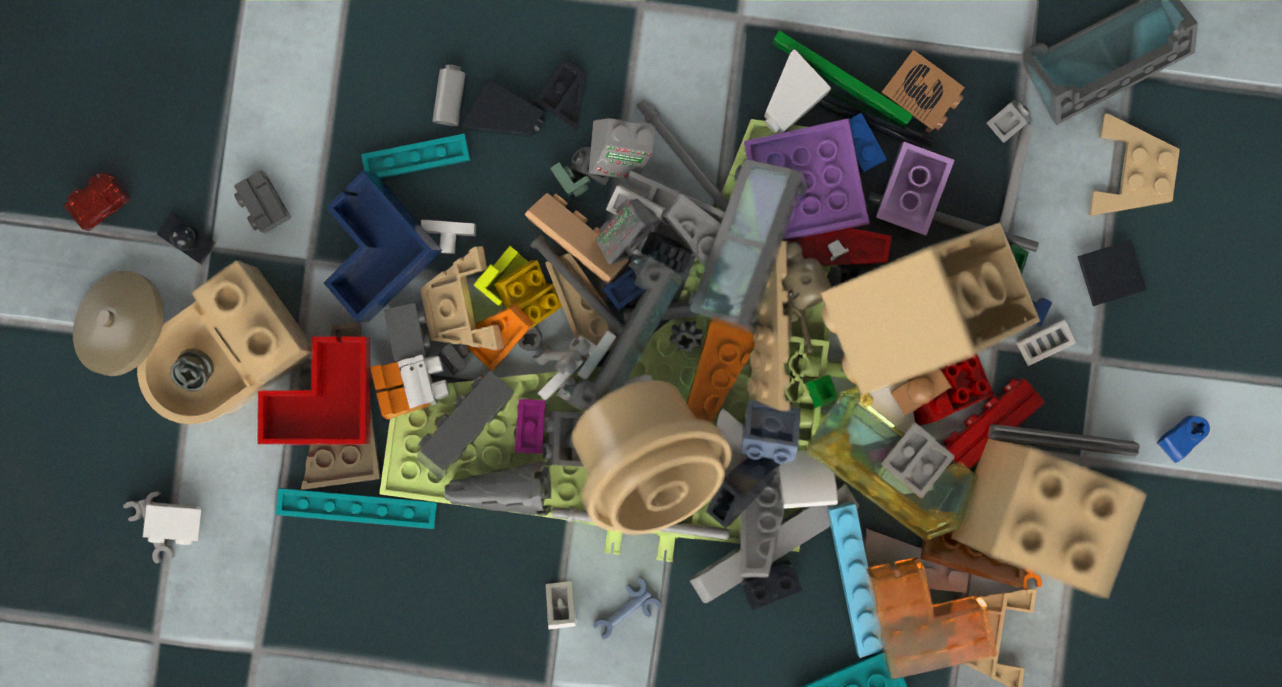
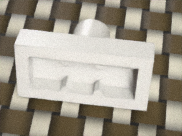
M421 220V227L427 233L440 234L439 247L442 249L440 253L455 254L456 235L476 236L477 226L472 223Z
M609 331L606 332L597 346L584 336H579V341L584 338L591 345L590 349L583 355L587 358V361L577 373L583 379L587 380L617 338Z
M581 360L576 362L577 368L574 373L584 364ZM566 371L564 374L558 372L538 394L547 401L561 388L563 383L574 385L577 382Z

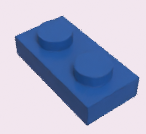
M862 113L849 119L857 164L861 172L864 173L887 159Z

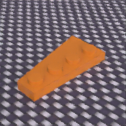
M709 321L686 402L696 420L712 424L724 403L725 397L750 357L755 345L753 334L718 322Z

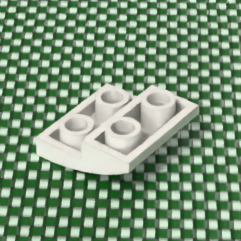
M830 449L797 451L794 462L789 461L780 465L778 471L784 508L837 504L836 482Z

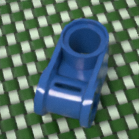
M1187 416L1162 435L1157 444L1174 463H1177L1207 437L1210 425L1203 417ZM1192 423L1198 424L1196 427L1197 433L1191 432L1193 429Z

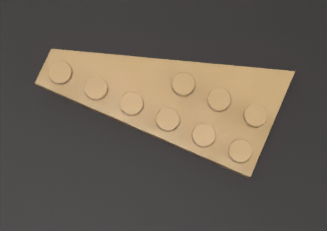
M782 241L759 305L761 310L760 312L756 311L758 314V325L755 334H753L755 345L754 352H752L750 357L752 374L748 380L747 390L751 399L778 410L790 411V402L784 401V388L789 387V376H786L784 363L787 362L789 354L788 316H783L782 307L783 302H787V291H784L782 286V279L787 274L786 242Z

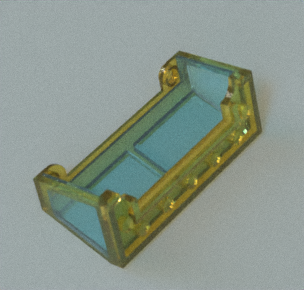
M858 385L842 392L808 442L805 451L925 541L960 528L978 476L964 464L948 465L924 497L919 498L881 465L905 433L869 407L873 402V397L870 393L861 395Z

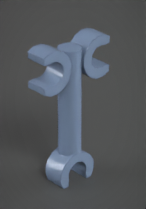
M637 578L641 584L640 590L634 591L630 585L626 587L627 592L635 598L607 619L601 618L594 622V628L601 624L607 627V631L601 636L602 639H607L612 633V628L640 606H642L643 613L647 617L651 616L650 611L647 609L648 604L655 603L659 609L662 608L660 600L652 597L646 589V582L643 578Z

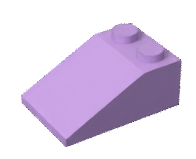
M906 142L901 143L876 218L927 235L954 160Z

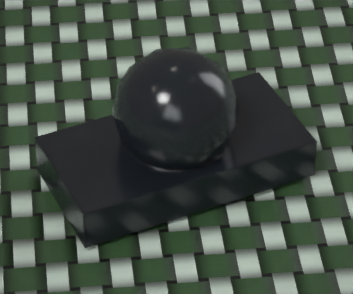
M170 213L156 234L199 264L204 262L216 244L215 241L173 213Z

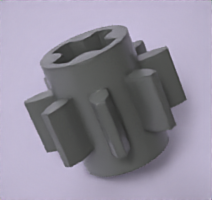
M682 319V323L679 326L673 324L671 330L673 334L670 336V343H676L677 351L683 350L691 353V349L694 346L700 348L701 340L699 338L702 337L703 330H697L696 321L689 322Z

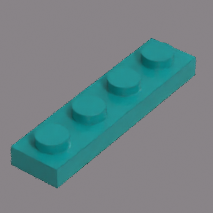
M465 134L361 154L364 171L375 173L379 179L471 161Z

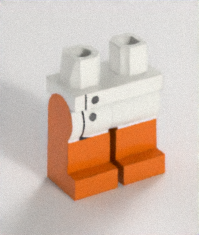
M419 355L387 365L370 367L375 389L379 392L377 397L381 413L387 420L428 406L437 405V400L450 395L446 380L432 382V374L444 371L439 356L425 358L423 355Z

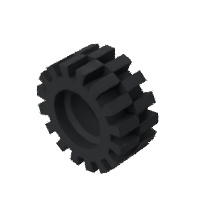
M649 232L640 251L644 256H649L673 271L680 273L684 272L693 254L686 246L656 232Z

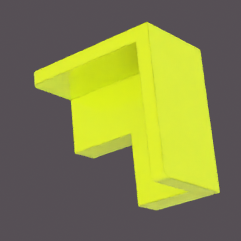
M509 246L494 266L490 265L474 286L503 308L505 305L498 294L495 283L528 261Z

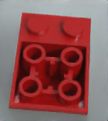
M977 353L939 367L951 387L913 411L914 420L919 426L933 423L994 395Z

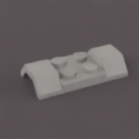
M630 171L627 189L665 208L664 215L678 194H683L719 223H722L725 211L661 182ZM613 214L611 220H613L617 215ZM663 215L656 233L669 237L671 240L677 241L679 244L690 249Z

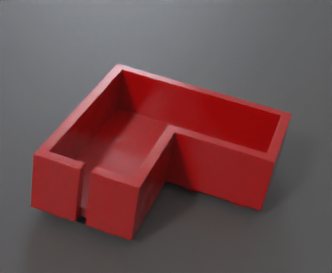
M312 337V390H258L257 444H370L371 338Z

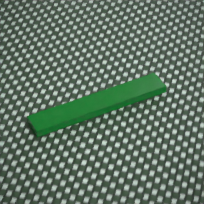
M780 30L773 40L774 46L789 55L795 49L817 73L896 123L906 126L911 120L913 114Z

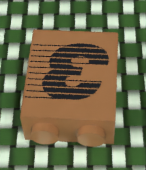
M913 50L881 92V95L891 99L897 105L913 114L916 119L927 126L925 131L930 133L934 128L939 130L948 119L944 114L950 107L955 109L961 102L963 96L960 93L965 87Z

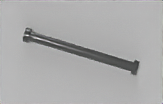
M542 235L536 238L530 246L533 249H537L608 323L615 331L614 335L618 338L626 323L622 324L544 242L545 238Z

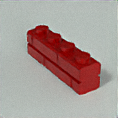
M1015 378L1010 380L1003 387L1005 392L998 398L995 395L983 404L985 410L979 415L973 413L963 422L965 427L957 433L954 430L945 437L943 441L946 444L943 447L955 456L952 461L961 471L967 472L982 457L987 441L991 439L988 437V429L991 424L1018 427L1045 403L1024 378L1018 381Z

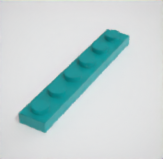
M278 488L276 515L428 529H435L437 502L286 488Z

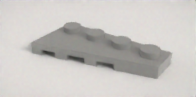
M678 194L664 217L703 266L706 267L721 223L683 194ZM730 230L728 231V234H729V235L736 236V235H735L734 233H732ZM725 240L712 277L731 300H735L755 271L761 254L749 245Z
M777 471L773 481L740 514L741 577H768L785 511L780 492L779 471Z

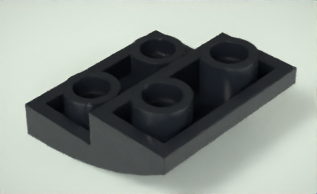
M1131 240L1077 256L1092 306L1147 290Z

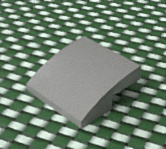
M914 422L881 465L915 495L923 498L955 456Z

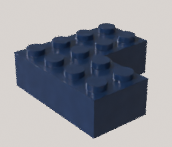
M362 171L346 187L351 192L342 191L326 207L360 247L324 282V285L356 322H370L442 249L375 173Z

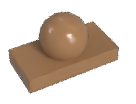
M938 367L917 375L893 390L891 395L906 416L951 386Z

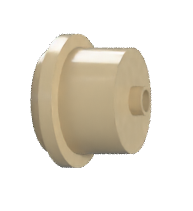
M665 381L638 382L620 388L605 396L581 417L572 437L573 445L589 476L583 489L582 498L592 521L603 529L620 531L626 534H646L662 530L698 511L719 489L731 459L730 447L720 429L709 422L696 420L678 389Z

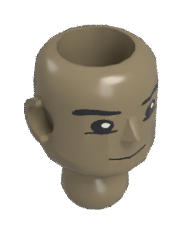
M793 242L786 245L787 274L782 279V285L785 291H787V297L800 310L816 306L824 301L821 293L832 289L831 283L817 260L814 258H803L802 248L798 243Z

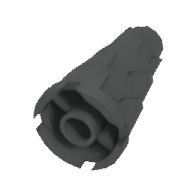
M545 461L534 462L517 467L498 469L467 478L450 480L449 484L445 485V499L450 500V503L453 505H466L493 511L545 516L548 515L551 505H544L545 499H551L549 467H545L547 464Z

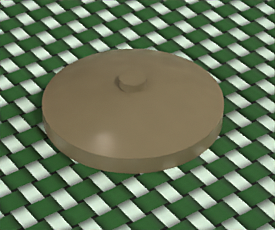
M118 271L103 277L91 287L81 301L73 325L74 348L84 366L102 375L118 376L133 370L147 358L158 340L163 323V303L156 286L148 278L135 272Z

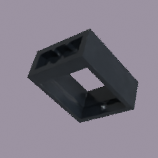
M788 560L771 566L768 577H748L740 582L752 611L803 591L795 569Z

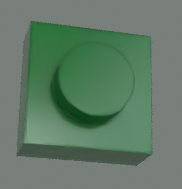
M830 374L806 383L809 396L815 408L839 399Z

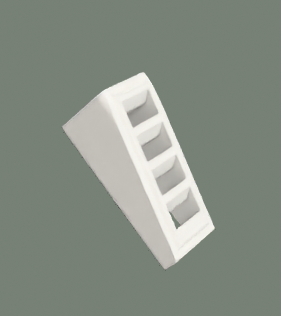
M1065 318L1016 343L1029 366L1076 344V339ZM1056 329H1061L1066 339L1065 341L1061 342ZM1048 333H1051L1056 343L1053 347L1046 336ZM1040 337L1047 349L1043 352L1036 340ZM1029 342L1032 343L1037 353L1034 357H1032L1026 345Z

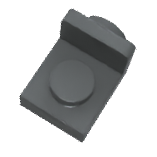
M582 146L573 155V164L570 170L588 176L600 185L606 186L610 177L589 174L591 147Z

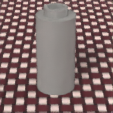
M445 65V69H439L432 122L448 126H458L466 74L461 71V67Z

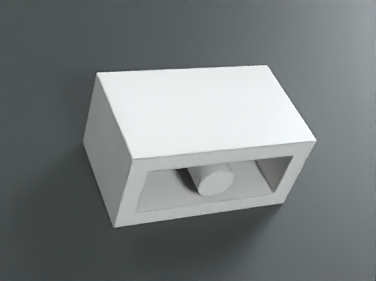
M147 502L143 537H147L149 542L164 543L165 539H174L176 544L191 545L192 541H198L201 506Z

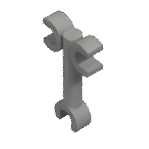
M574 338L569 344L571 351L553 350L546 343L540 345L543 351L539 355H534L533 359L540 365H544L550 360H559L555 368L561 374H564L566 371L569 375H572L577 368L576 362L590 349L591 345L584 338L581 341Z
M152 492L146 499L138 502L130 501L123 505L124 508L133 506L136 509V514L128 518V520L136 521L143 516L145 521L146 503L153 502V499L161 495V492ZM153 542L155 550L152 558L156 564L162 562L160 558L161 551H165L169 559L175 557V552L170 546L165 545V543Z

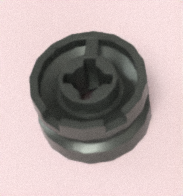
M194 348L186 349L181 352L172 365L170 375L173 381L182 389L198 391L204 387L214 372V364L212 359L201 350Z

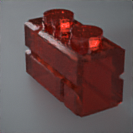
M106 172L104 174L98 173L90 178L88 181L90 185L83 190L77 189L67 197L69 201L64 204V207L80 228L88 232L131 200L116 179Z

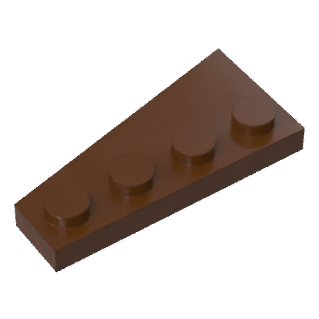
M931 508L927 510L920 559L1016 588H1020L1023 585L1024 567L994 557L952 539L951 536L956 522L951 519L946 521L937 516L938 512Z

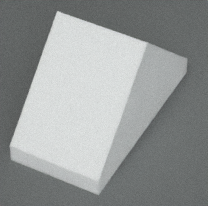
M572 581L546 584L549 629L576 626L577 618Z

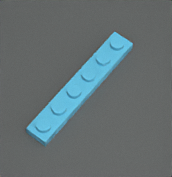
M851 501L828 507L827 510L857 655L861 658L883 652L885 649L856 504Z

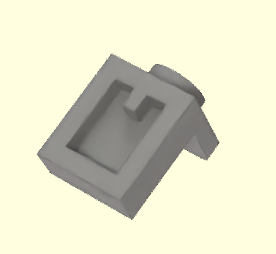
M1014 99L990 119L987 124L1004 143L1031 120L1029 116L1031 112L1023 102L1020 101L1018 103Z

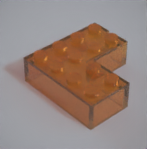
M918 557L895 562V567L900 574L898 577H896L890 564L866 569L885 665L891 679L997 656L988 606L981 595L932 606L925 567Z

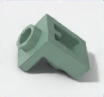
M558 162L550 168L569 197L573 194L578 197L589 189L587 185L591 181L588 176L583 177L574 184L572 180L575 179V176L567 165L562 167Z

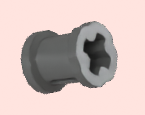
M531 328L527 333L530 335L536 334L534 338L535 345H525L523 343L526 340L524 336L518 342L519 346L527 351H535L542 344L540 332L535 328Z

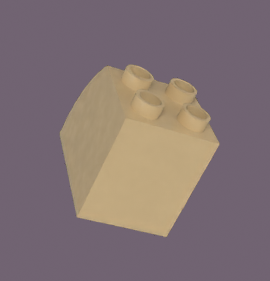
M1001 223L932 247L821 293L825 303L822 308L823 320L827 328L838 335L845 352L842 360L844 372L852 383L858 385L861 395L974 355L1040 322Z
M988 439L951 538L994 557L1098 596L1109 598L1146 495L1130 486L1034 449Z

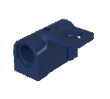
M630 262L614 281L603 288V291L618 311L645 291L634 285L636 273L629 266Z

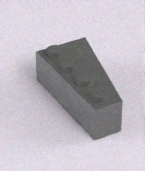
M491 371L486 376L480 374L471 385L474 388L468 396L462 394L454 404L456 409L450 416L445 413L436 424L438 427L433 435L427 433L418 444L421 448L419 449L417 460L440 480L447 474L446 469L448 466L459 460L467 449L466 446L469 443L472 444L484 430V426L495 418L514 394V391Z

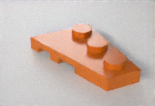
M515 304L476 323L477 329L499 325L503 349L491 350L484 347L466 346L485 366L493 371L528 332L534 322Z

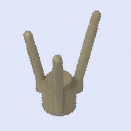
M787 297V302H783L782 307L783 316H788V341H790L791 323L799 318L807 351L811 353L812 346L805 318V310L796 308L790 298Z

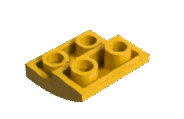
M530 260L495 283V287L505 307L508 308L516 304L534 322L532 327L562 308L554 284L546 283L538 260Z

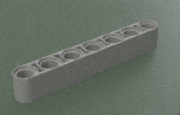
M846 483L836 486L837 504L802 507L782 520L772 562L830 527L828 507L851 501L856 504V509L859 507L858 502ZM741 546L690 578L689 581L703 603L715 599L748 578L741 577Z

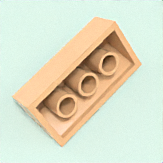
M546 193L525 213L526 217L605 283L610 284L628 265L629 259L610 265L596 242V239L601 234L599 228L595 227L592 230L585 224L588 220L577 210L571 213L565 208L568 203L560 196L555 194L552 197Z

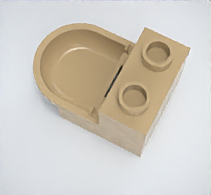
M236 261L192 292L197 301L162 325L154 348L147 358L138 365V381L146 401L163 417L182 424L206 423L224 414H233L258 396V390L268 389L311 358L312 343L259 269ZM194 348L201 350L212 359L214 364V372L204 387L198 391L182 389L173 381L170 375L172 365L181 352L186 349Z

